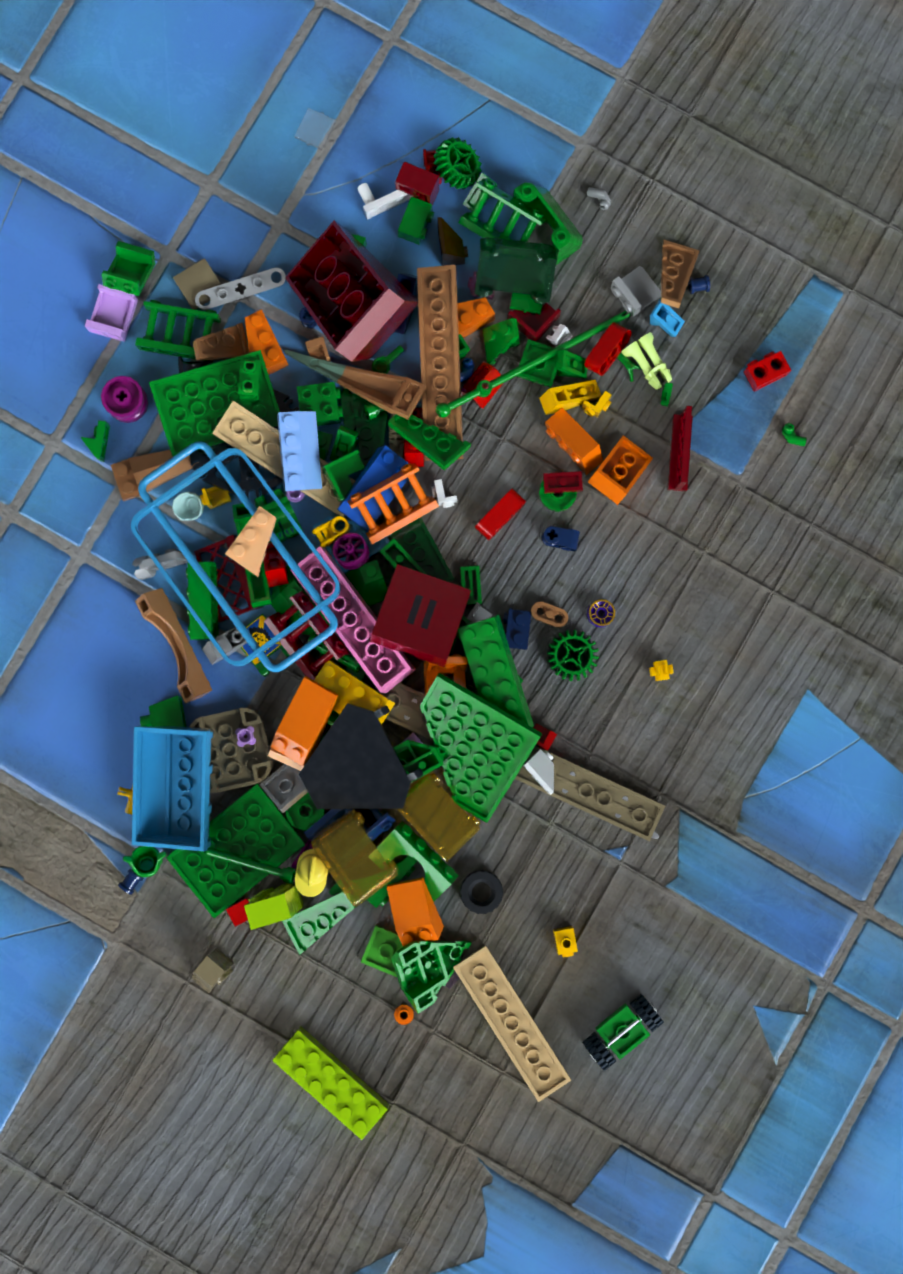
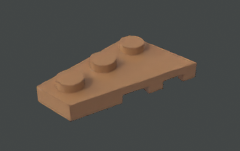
M243 323L193 341L196 360H227L249 353Z

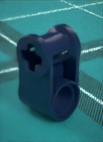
M550 526L544 531L542 541L546 546L566 551H577L580 532L574 529ZM549 533H553V537H555L553 540H550Z

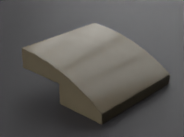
M205 258L173 277L193 310L199 308L195 303V297L198 292L221 285ZM201 295L199 298L201 305L210 301L208 295Z

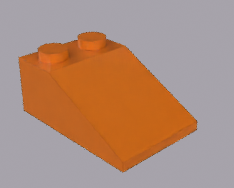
M623 435L589 479L588 483L618 505L633 487L653 457Z
M424 878L388 884L387 891L394 925L402 946H406L412 941L439 940L444 925Z

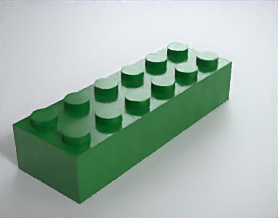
M492 616L459 627L458 631L479 697L533 728L532 717L500 616Z

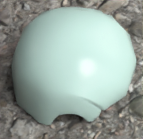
M184 492L173 500L172 508L174 514L180 520L189 521L198 519L202 515L204 505L200 496L196 493Z

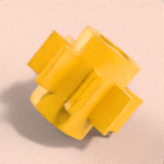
M667 660L653 662V667L649 668L650 677L655 676V681L670 679L669 674L674 673L673 664L668 665Z

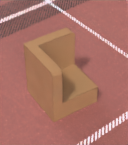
M323 336L305 342L310 357L331 362Z

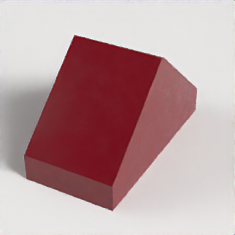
M335 220L285 277L334 349L351 362L371 359L418 306V299L354 236Z

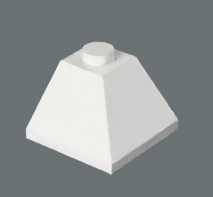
M539 749L523 766L543 789L551 795L554 792V763L551 761L553 757L547 750L543 752Z

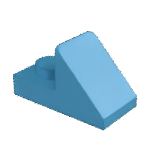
M659 299L650 314V325L660 326L671 337L677 336L685 322L670 306L661 303V299Z

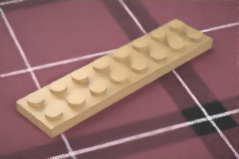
M233 401L212 434L233 448L241 450L247 457L283 480L278 430ZM320 458L322 489L299 491L336 515L344 517V514L337 510L342 501L338 502L322 469L323 466L329 463ZM349 477V479H350V481H351V483H352V485H353V484L355 483V480H353L352 478Z
M486 945L453 966L538 1102L571 1081L568 1073Z

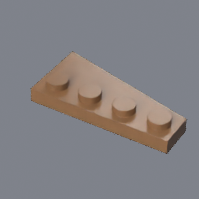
M667 240L663 241L661 303L675 308L680 307L700 250Z

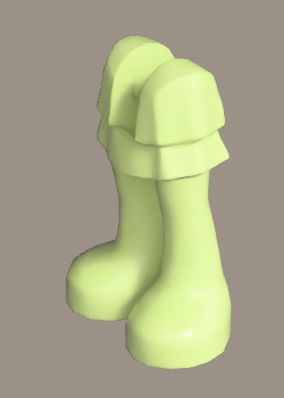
M649 332L630 344L621 353L625 357H633L641 367L645 375L644 378L649 381L648 383L653 388L658 390L662 388V385L656 375L659 373L666 383L672 380L670 370L666 367V363H663L653 345L654 337ZM640 347H642L648 354L649 358L655 366L654 368L650 366L644 354L642 353Z

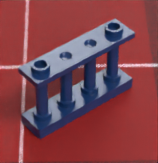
M331 809L304 833L313 842H321L333 859L327 864L328 867L337 872L345 868L353 857L383 831L390 829L396 821L395 818L388 813L383 815L379 809H369L377 821L368 828L357 814L356 809ZM347 816L351 817L362 832V835L355 841L352 840L341 825V821ZM332 829L337 831L348 846L340 854H338L326 837L327 833Z

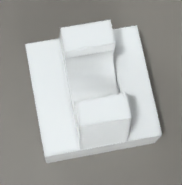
M559 324V326H553L554 334L552 336L547 335L546 337L556 347L570 340L572 334L565 325Z

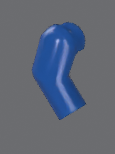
M465 358L462 362L460 382L469 379L473 375L475 364L471 358Z

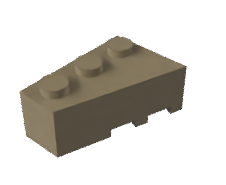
M216 948L194 970L192 979L210 993L217 984L220 985L232 973L233 969L231 967L234 963Z

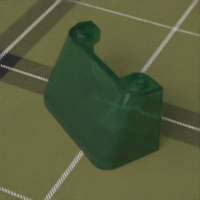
M490 237L481 238L474 294L480 297H489V295L493 294V290L529 294L535 303H550L557 263L555 247L533 242Z

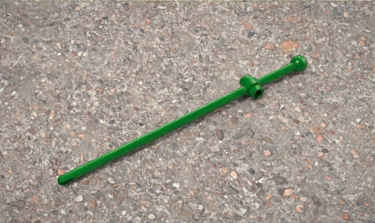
M623 311L491 381H480L476 389L449 403H439L436 406L438 416L442 418L447 417L451 410L477 396L487 397L494 387L556 356L559 350H567L607 329L613 322L618 323L628 318L630 313L622 317V315L627 313V311Z

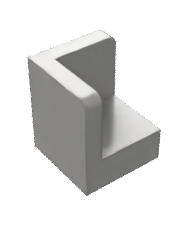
M476 603L467 619L473 623L492 617L493 614L482 608L479 603Z

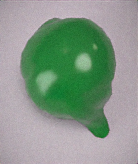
M139 846L134 849L131 856H124L123 861L129 864L137 876L146 878L158 872L167 853H159L155 847Z

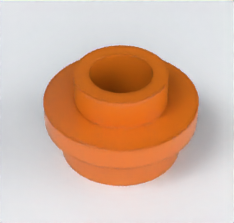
M403 1004L396 1008L394 1017L399 1024L406 1025L413 1020L414 1012L410 1006ZM406 1012L408 1016L406 1018H402L400 1016V1013Z

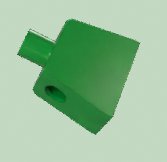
M174 696L149 706L150 715L140 716V724L144 727H187L181 696Z

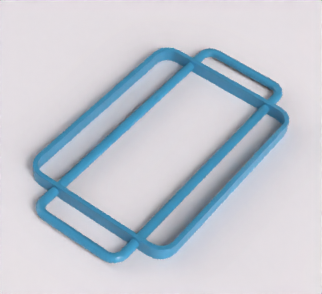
M197 441L187 446L140 481L138 492L147 506L133 517L131 530L216 649L230 665L236 667L244 666L258 657L269 671L280 672L336 631L338 620L328 605L340 593V583L337 577L245 453L236 448H229L216 455L207 443ZM202 449L210 458L209 462L154 501L146 491L149 483L195 450ZM231 455L241 456L335 582L334 593L324 600L275 533L272 532L270 541L317 603V606L261 647L158 508L210 469L216 467L253 516L257 509L222 463L224 459ZM150 512L160 522L254 651L245 659L233 661L227 656L140 536L137 527L138 523ZM322 610L330 621V626L281 663L273 664L264 652Z

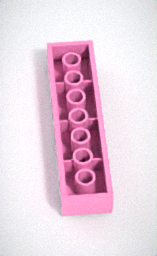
M319 546L316 550L340 583L339 596L328 605L338 620L335 632L380 693H387L416 669L402 651H396L370 642L377 620L376 615L329 552ZM313 552L298 563V566L324 600L334 593V580ZM291 569L290 571L293 573V575L296 577L301 586L304 588V590L307 592V594L310 596V598L317 606V603L314 601L309 592L306 590V588L303 586V584L300 582V580L297 578V576ZM321 610V613L324 615V617H325V618L327 619V621L330 623V621L328 620V618L326 617V615H325V614L323 613V611Z

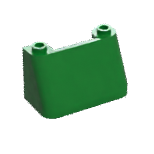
M523 183L514 189L513 197L532 209L540 210L543 212V216L547 217L546 222L553 230L551 241L554 252L550 259L555 265L580 249L583 242L582 235L546 188L532 183Z

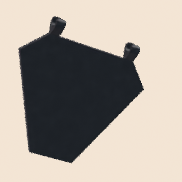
M347 703L299 773L317 809L404 808L411 782L423 776V772L421 769H417L407 774L378 719L390 712L388 706L371 711Z

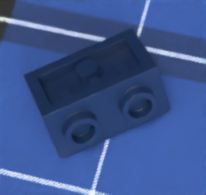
M509 608L508 613L504 612L503 624H507L505 635L509 648L528 649L531 621L530 611Z

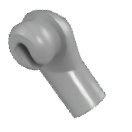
M588 188L587 196L598 198L600 209L607 210L611 206V199L604 189Z

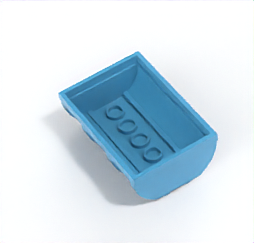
M174 726L134 727L132 845L206 851L211 846L209 819L212 812L210 774L213 771V764L211 763V738H213V730Z

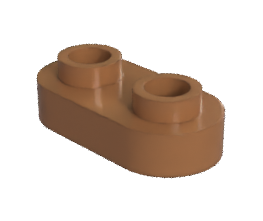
M540 601L536 602L531 608L532 617L539 622L555 628H561L568 622L567 612L559 607ZM537 609H543L544 614L538 615ZM556 615H560L562 617V620L560 622H557L555 620Z

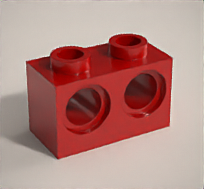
M772 351L764 356L765 359L759 362L756 359L747 364L748 367L744 374L754 392L787 376L792 371L781 351L777 353ZM771 362L777 363L779 369H774L771 366ZM754 371H760L762 377L755 376Z
M272 542L268 543L263 562L269 587L288 584L285 560Z

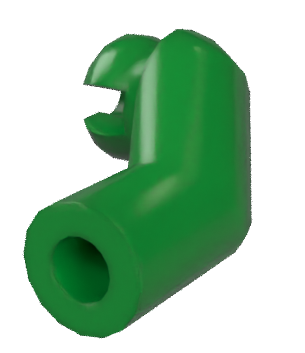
M785 424L782 428V434L786 441L790 444L804 447L807 438L796 435L793 424Z

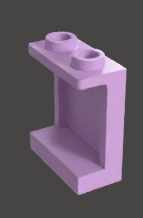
M98 284L99 295L91 320H86L85 327L89 332L125 342L138 299L133 294L110 289Z

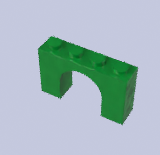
M403 821L368 856L381 870L396 856L408 855L415 858L425 871V883L433 902L459 876L452 867L441 859L439 854L434 852Z

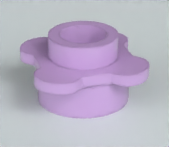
M248 726L245 729H236L235 734L237 735L238 746L243 747L246 744L254 745L256 743L252 726Z

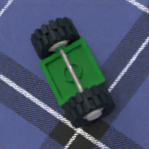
M642 993L629 1003L638 1015L635 1016L625 1003L595 1027L596 1031L604 1039V1043L595 1032L582 1042L592 1058L604 1071L617 1061L608 1049L611 1048L621 1060L650 1036L649 1032L642 1025V1020L651 1032L664 1023L656 1009L646 1000Z

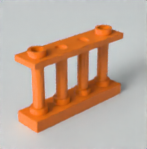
M415 463L404 465L398 473L362 493L357 492L350 497L351 499L348 500L352 509L356 506L358 507L370 528L369 532L365 534L372 544L439 507L433 496L425 495L414 474L419 471ZM407 477L419 498V503L413 507L408 504L398 485V482ZM390 487L403 509L402 513L397 516L391 513L381 492ZM372 497L376 499L386 518L385 523L381 525H376L364 504L365 501Z

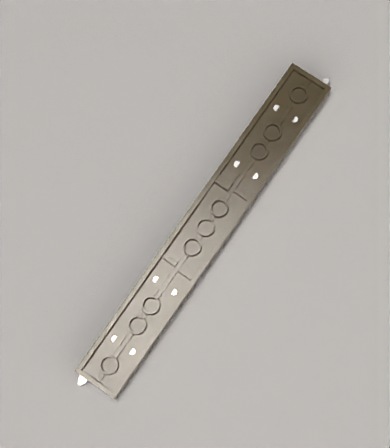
M398 683L387 693H381L395 703L386 717L387 720L433 741L426 725L425 715L420 708L425 694L401 683ZM535 746L530 755L528 756L527 760L530 759L539 749H541L543 752L545 750ZM550 753L553 757L551 761L554 763V792L550 796L647 841H650L651 838H659L655 829L665 809V805ZM522 766L515 779L548 794L526 768Z

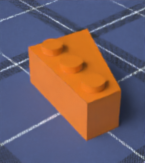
M486 297L457 303L458 330L463 338L495 320V312Z
M262 309L245 317L249 353L261 350L268 375L289 366Z
M563 408L545 421L546 433L549 437L555 438L560 448L567 452L586 475L603 462L600 445Z

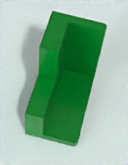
M359 450L353 451L322 467L338 502L344 500L353 486L348 475L365 468L358 454L360 453Z

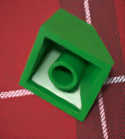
M377 560L345 573L368 606L384 601L388 589Z

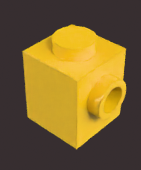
M572 926L553 929L558 955L570 957L574 955V952H578Z

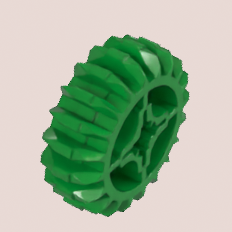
M459 137L444 140L437 147L434 155V164L437 166L435 171H439V177L444 178V183H449L450 187L455 186L456 190L460 188L466 189L477 181L482 171L480 168L482 163L478 161L480 156L475 154L476 150L471 148V144L467 145L466 140L461 141Z
M566 630V637L559 633L558 636L561 640L554 637L553 642L556 645L549 644V648L553 649V651H548L547 655L553 656V658L548 659L547 662H554L550 669L553 670L557 667L558 671H556L555 675L558 676L562 672L561 679L564 680L566 675H569V681H573V676L576 677L577 681H580V674L587 678L588 676L585 671L593 673L590 666L597 667V663L593 662V660H598L599 656L593 655V653L599 650L598 648L592 649V646L596 644L595 641L590 644L588 643V640L591 638L590 635L584 639L582 638L584 636L583 631L577 636V630H573V635H570V631ZM568 640L579 641L584 646L574 648L569 644ZM563 644L566 655L558 661V648ZM581 650V652L577 654L578 656H576L577 660L571 658L565 661V659L568 658V655H570V653H568L569 651H572V653H577ZM585 651H588V661L585 667H583L580 656ZM572 663L577 667L578 671H569L563 668L562 665Z

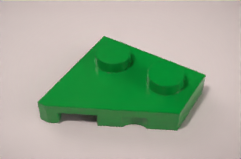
M510 318L482 329L487 364H495V359L501 353L504 354L509 349V346L514 344L519 338L517 319Z

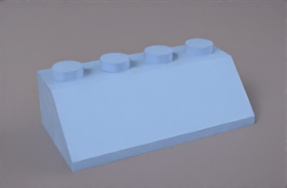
M279 412L277 414L284 492L322 489L316 412Z

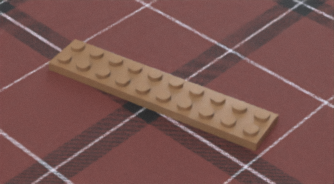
M446 265L417 268L421 383L426 386L422 395L423 423L429 426L434 425L446 434L451 433L456 436V439L463 442L461 405L451 410L450 414L444 418L439 417L436 412V406L439 403H449L461 397L456 266ZM424 455V461H432Z

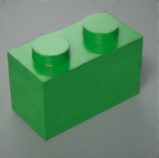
M411 196L398 228V237L419 245L421 239L424 240L426 238L428 222L431 223L435 212H433L432 204Z

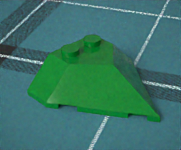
M412 941L396 951L392 956L391 960L400 987L418 1014L435 1003L438 998L436 994L442 985L445 986L455 971L453 966L460 963V956L463 951L472 944L470 941Z

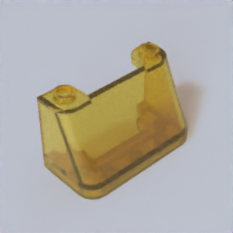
M433 772L432 774L424 775L409 789L404 808L397 810L447 862L481 829L479 827L481 823L474 815L471 817L467 815L439 784L441 780Z
M353 809L315 834L311 844L351 904L357 907L398 876L397 871L399 869L393 860L384 859L363 829L364 817L360 812L356 813Z

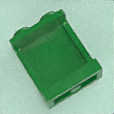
M118 241L116 244V256L108 271L103 270L102 272L103 286L139 296L155 266L154 251Z

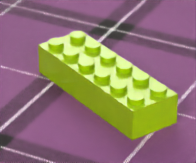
M289 883L282 884L276 889L272 887L262 890L254 897H251V899H248L249 903L244 905L251 930L292 918L304 907L301 893L297 890L295 884Z
M301 1026L272 1060L361 1140L388 1110L389 1104Z

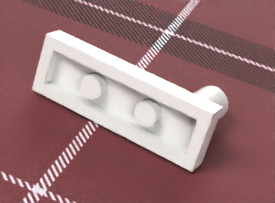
M363 183L357 188L365 203L363 210L367 220L411 198V195L396 190L375 200L367 183Z

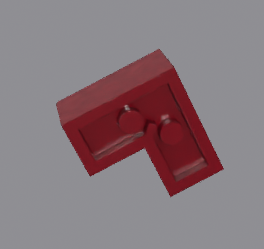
M404 162L396 178L395 186L397 190L428 202L433 206L439 192V175Z
M545 303L541 308L540 314L533 316L530 312L524 313L523 311L514 310L513 312H508L507 320L510 318L517 319L518 330L528 339L537 342L560 317L561 310L559 308L554 310L548 303Z

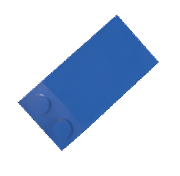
M386 445L377 448L337 510L368 532L370 528L358 507L356 506L352 509L348 500L351 499L350 497L357 492L362 493L398 473L404 465L409 463ZM408 477L398 482L400 489L404 486ZM390 487L381 492L385 502L389 505L395 497L392 488ZM372 497L365 501L364 504L374 522H376L383 512L376 499Z

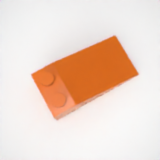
M305 676L275 733L270 747L297 764L304 766L320 743L338 694Z

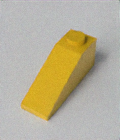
M596 380L550 388L539 399L545 415L556 413L561 408L568 410L583 405L585 400L591 402L600 399L602 395Z

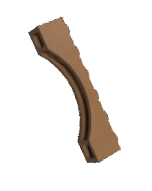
M162 588L141 595L135 602L142 617L152 623L164 635L174 652L178 667L177 688L185 704L204 697L212 691V688L177 619L176 613L168 601L167 595Z

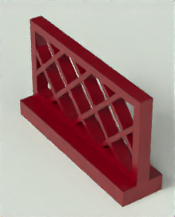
M686 406L681 415H673L667 490L686 492L688 489L693 420L692 406Z
M230 535L226 539L198 549L194 553L198 562H203L201 554L204 552L213 554L209 562H214L216 556L224 559L221 568H216L219 572L217 575V586L225 589L223 593L224 598H226L228 591L237 595L233 605H229L233 611L235 609L238 610L235 613L239 616L264 606L252 608L245 568L234 560H230L227 555L224 557L217 554L220 546L227 544L229 549L238 537L237 535ZM228 561L233 563L235 567L232 575L224 572ZM222 573L231 577L227 587L218 584ZM234 579L240 581L241 584L238 593L230 589ZM240 597L246 599L247 608L240 609L236 607ZM218 604V622L221 623L229 620L230 618L227 615L222 617L220 612L221 606Z

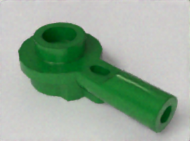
M399 345L388 356L376 358L372 362V371L388 374L390 363L404 352V349Z

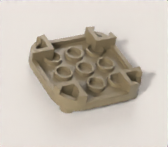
M239 708L199 717L190 725V728L213 730V738H211V763L213 764V771L210 774V793L258 784L271 775L272 758L268 756L270 748L265 724L257 711L249 708ZM248 726H252L256 743L254 745L246 744L243 747L238 746V739L235 734L236 729H245Z

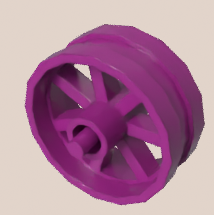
M357 533L343 534L338 537L333 546V555L339 565L349 570L358 569L363 566L370 555L367 543ZM362 543L364 544V549H357ZM347 556L345 561L340 560V558Z

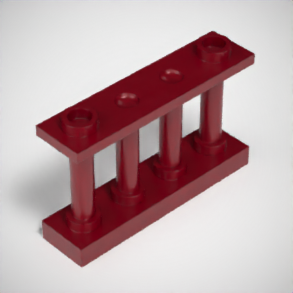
M303 591L290 597L294 604L282 615L277 612L264 620L275 636L289 626L286 621L298 610L304 616L315 608ZM319 612L279 641L289 655H292L304 646L298 636L309 626L316 632V636L329 627ZM335 633L323 641L329 651L317 661L310 651L295 661L305 676L314 680L322 669L321 667L332 657L338 660L349 653Z

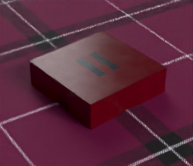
M397 564L372 631L370 642L396 651L407 652L418 659L445 667L471 590Z

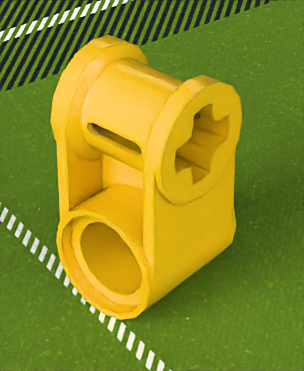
M337 516L313 529L312 533L318 538L320 546L325 548L334 543L338 537L348 533L350 525L344 517ZM338 522L345 523V527L341 531L336 530Z

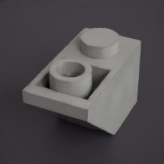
M236 627L215 638L227 656H230L247 644ZM211 640L202 648L212 665L224 659Z

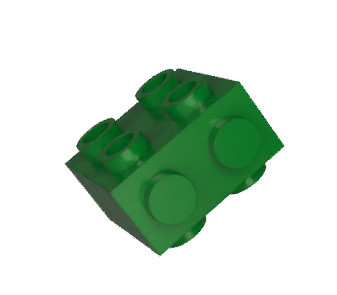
M335 382L297 386L300 411L316 412L317 426L341 423L340 417H343L342 406H338V399H341L340 387L336 388Z

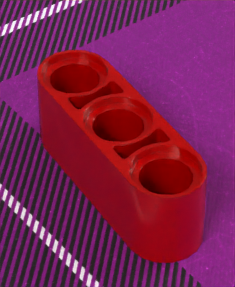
M613 322L587 356L584 364L585 367L603 376L630 340L631 330Z
M512 488L478 522L475 528L489 541L523 507L526 500Z

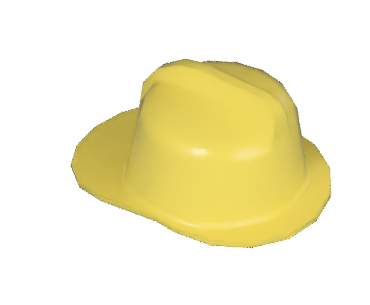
M309 849L303 852L297 862L295 886L302 895L307 897H314L324 890L327 881L328 859L322 851L317 849Z

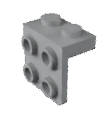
M641 266L622 279L618 276L611 284L612 293L615 297L619 298L624 309L632 317L661 297V290Z

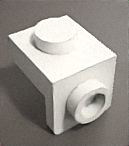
M442 479L434 480L435 486H432L431 489L433 498L437 497L438 505H443V508L454 506V503H457V496L445 498Z

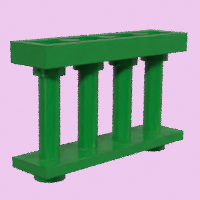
M483 179L476 185L482 191L472 212L462 215L458 223L522 262L530 253L526 244L536 224L541 226L546 222L547 217L543 216L544 214L540 210L530 208L497 188L491 180ZM489 194L498 199L488 222H483L479 219L478 215ZM504 204L514 209L504 231L499 232L495 229L494 224ZM520 214L529 218L530 221L520 241L516 242L511 239L510 234Z
M156 300L144 301V307L147 311H150L146 334L143 338H137L135 345L142 351L176 357L182 356V358L196 360L194 347L190 345L194 319L205 320L203 336L211 334L213 322L221 323V318L213 310L199 311L164 305ZM158 312L169 314L164 339L161 342L154 341L153 339ZM176 316L187 317L183 341L180 345L173 344L171 341Z

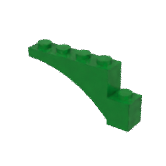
M243 503L232 505L238 535L252 517ZM262 561L258 577L245 569L252 608L272 604L264 562Z
M407 856L394 866L375 874L356 878H345L342 876L328 893L333 896L349 889L355 902L360 898L357 895L360 893L374 907L377 908L379 905L383 907L389 900L387 885L401 882L400 880L405 875L409 877L416 869L413 865L417 860Z

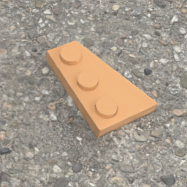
M259 506L225 554L258 577L277 518Z

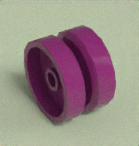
M114 377L102 389L101 399L103 406L119 422H136L147 411V394L139 383L131 377Z

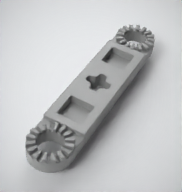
M280 268L265 270L200 291L195 297V303L200 309L208 310L280 287L284 284L286 275ZM273 272L281 274L282 279L279 283H274L271 280ZM238 283H241L242 286L246 287V289L243 290L244 294H240V292L235 291V288L238 287ZM201 295L209 296V305L203 306L200 304L199 298Z

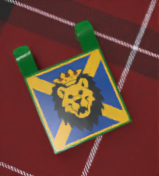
M263 613L246 626L260 647L275 637L264 622L267 618ZM279 641L264 652L269 657L278 649H281L285 656H290ZM248 643L241 647L247 656L254 652ZM258 657L251 661L262 676L266 677L269 675V670L264 667Z

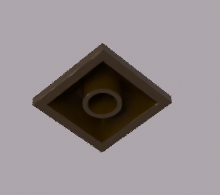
M437 217L443 266L465 264V258L468 257L467 246H463L462 238L442 217Z

